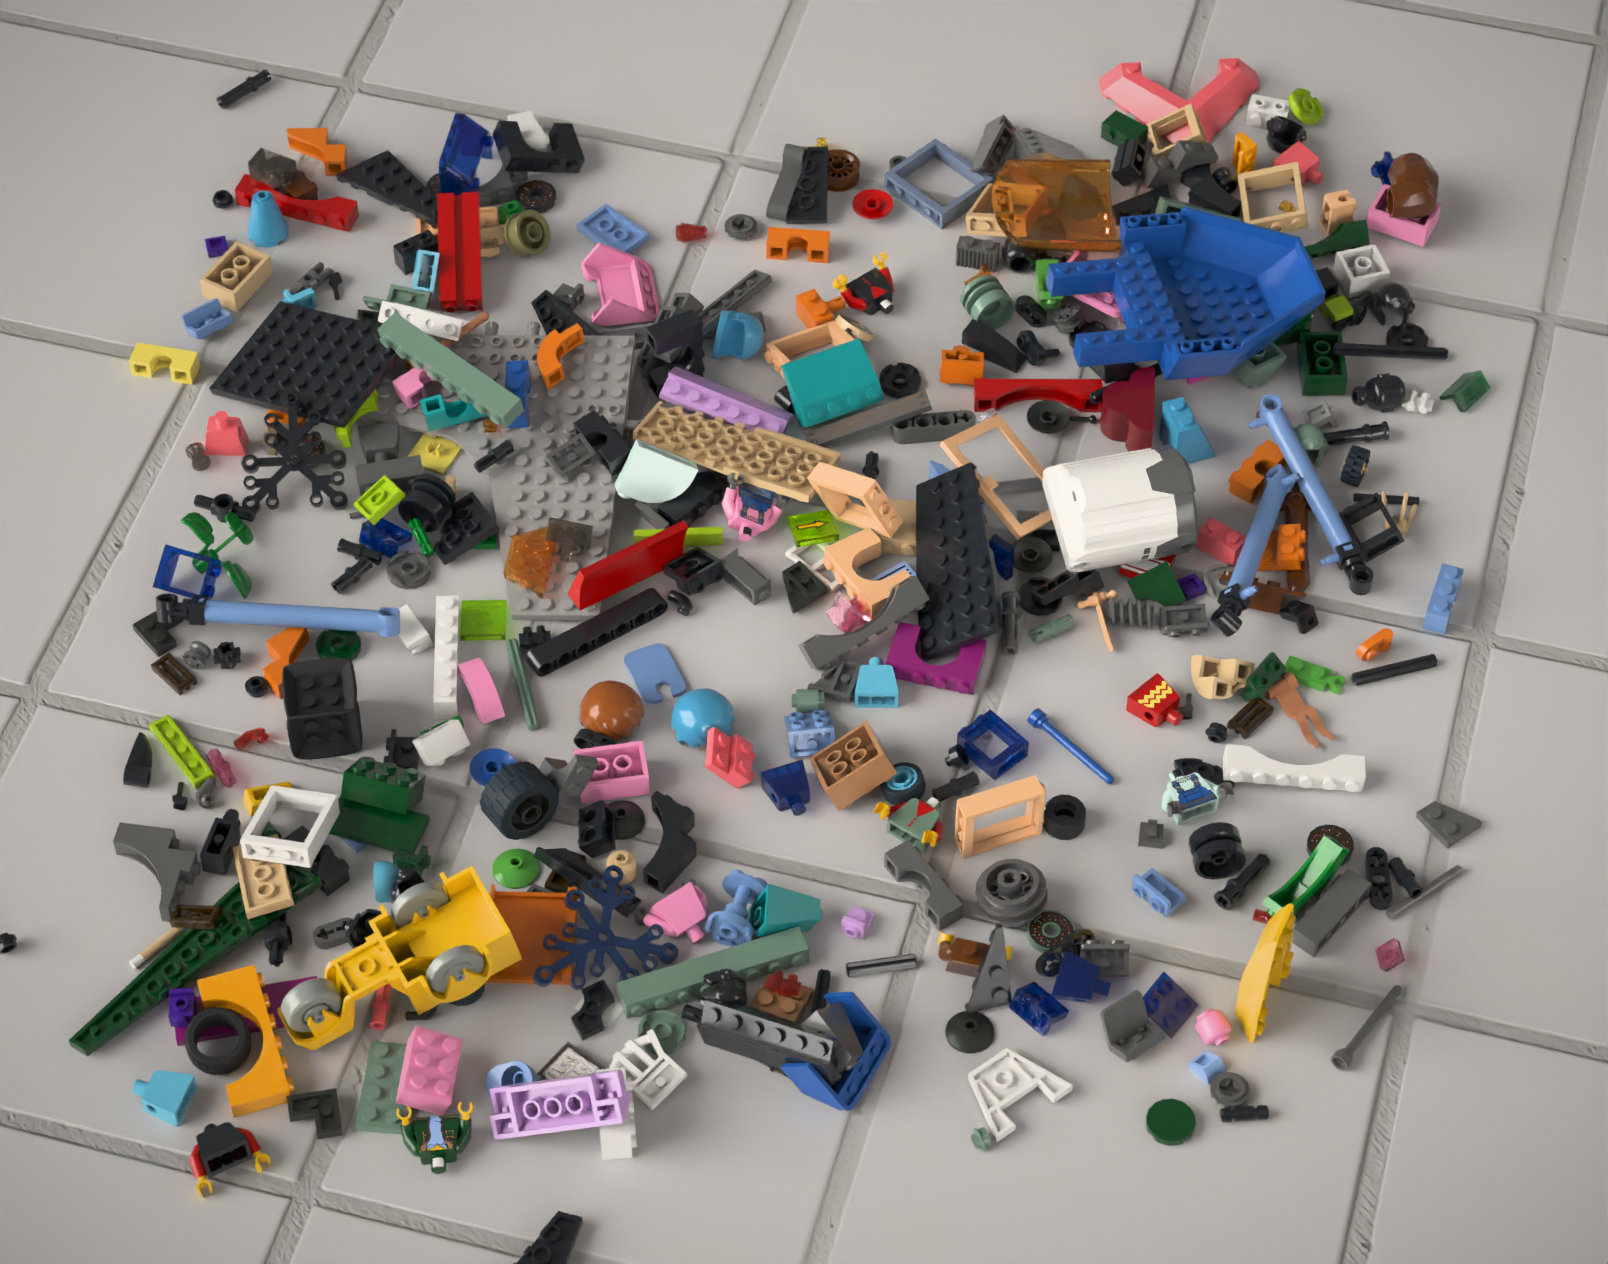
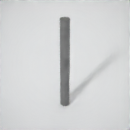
M1459 865L1454 866L1424 886L1423 894L1420 897L1412 899L1409 896L1386 912L1387 917L1391 920L1460 875L1463 872L1462 868Z

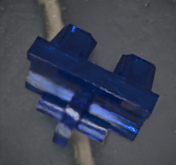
M1385 151L1383 159L1375 161L1370 170L1372 176L1380 178L1383 185L1392 186L1388 177V171L1394 159L1391 152Z

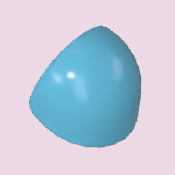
M388 861L374 862V889L377 902H391V888L397 881L398 871L400 870L394 863Z

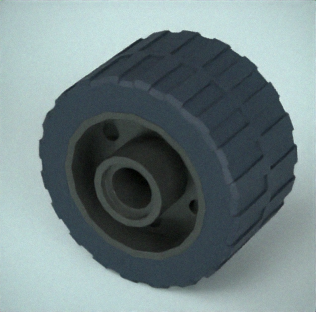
M520 761L507 765V767L502 768L491 777L482 791L480 805L482 812L503 836L508 839L519 840L536 834V832L543 829L550 822L559 805V795L556 787L534 764Z

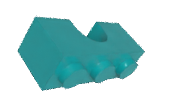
M441 394L420 400L429 432L488 416L485 413H479L471 403H465L461 399L455 402H445Z

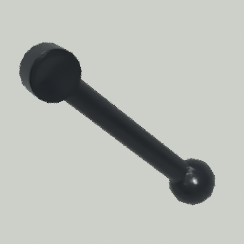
M1094 415L1090 417L1070 416L1069 420L1089 421L1093 424L1097 421V418Z

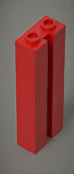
M462 192V195L454 196V193L437 194L441 312L453 313L456 311L467 310L474 312L483 310L479 192Z

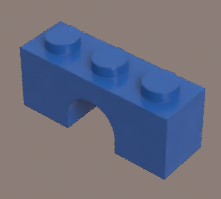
M528 360L506 361L505 388L521 399L524 412L508 428L529 427L530 410L527 393H531L532 376Z

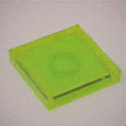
M462 600L461 641L506 640L507 600Z

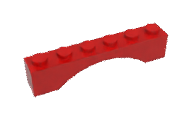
M244 174L235 188L237 205L251 208L252 197L256 192L269 191L272 193L283 216L350 232L359 216L358 205L355 200L339 196L323 200L296 199L274 190L261 177Z
M974 379V412H996L1007 405L1025 400H1051L1070 406L1079 412H1101L1102 402L1096 405L1090 403L1089 394L1103 388L1102 379Z

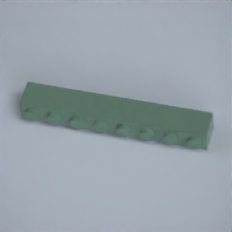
M396 312L377 329L380 335L379 340L386 348L391 347L394 349L399 357L411 361V364L416 369L424 370L432 380L441 382L446 390L457 393L462 401L471 403L479 413L487 414L495 424H501L508 428L524 412L519 397Z
M798 926L617 982V995L627 1019L640 1017L647 1012L662 1010L679 1002H687L692 998L698 997V995L706 996L712 994L723 985L715 984L711 986L704 982L703 976L721 969L736 971L747 982L755 981L768 974L780 973L782 970L791 967H800L809 962V947Z

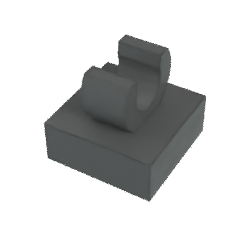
M1148 819V822H1140L1138 846L1162 849L1164 824H1158L1157 820Z

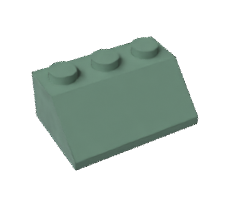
M1271 343L1242 365L1237 366L1233 372L1251 388L1265 382L1284 362L1287 355L1276 344Z

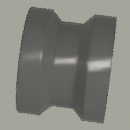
M193 641L189 646L190 650L186 651L183 655V660L188 666L194 669H201L205 664V659L210 657L211 650L206 644L200 641Z

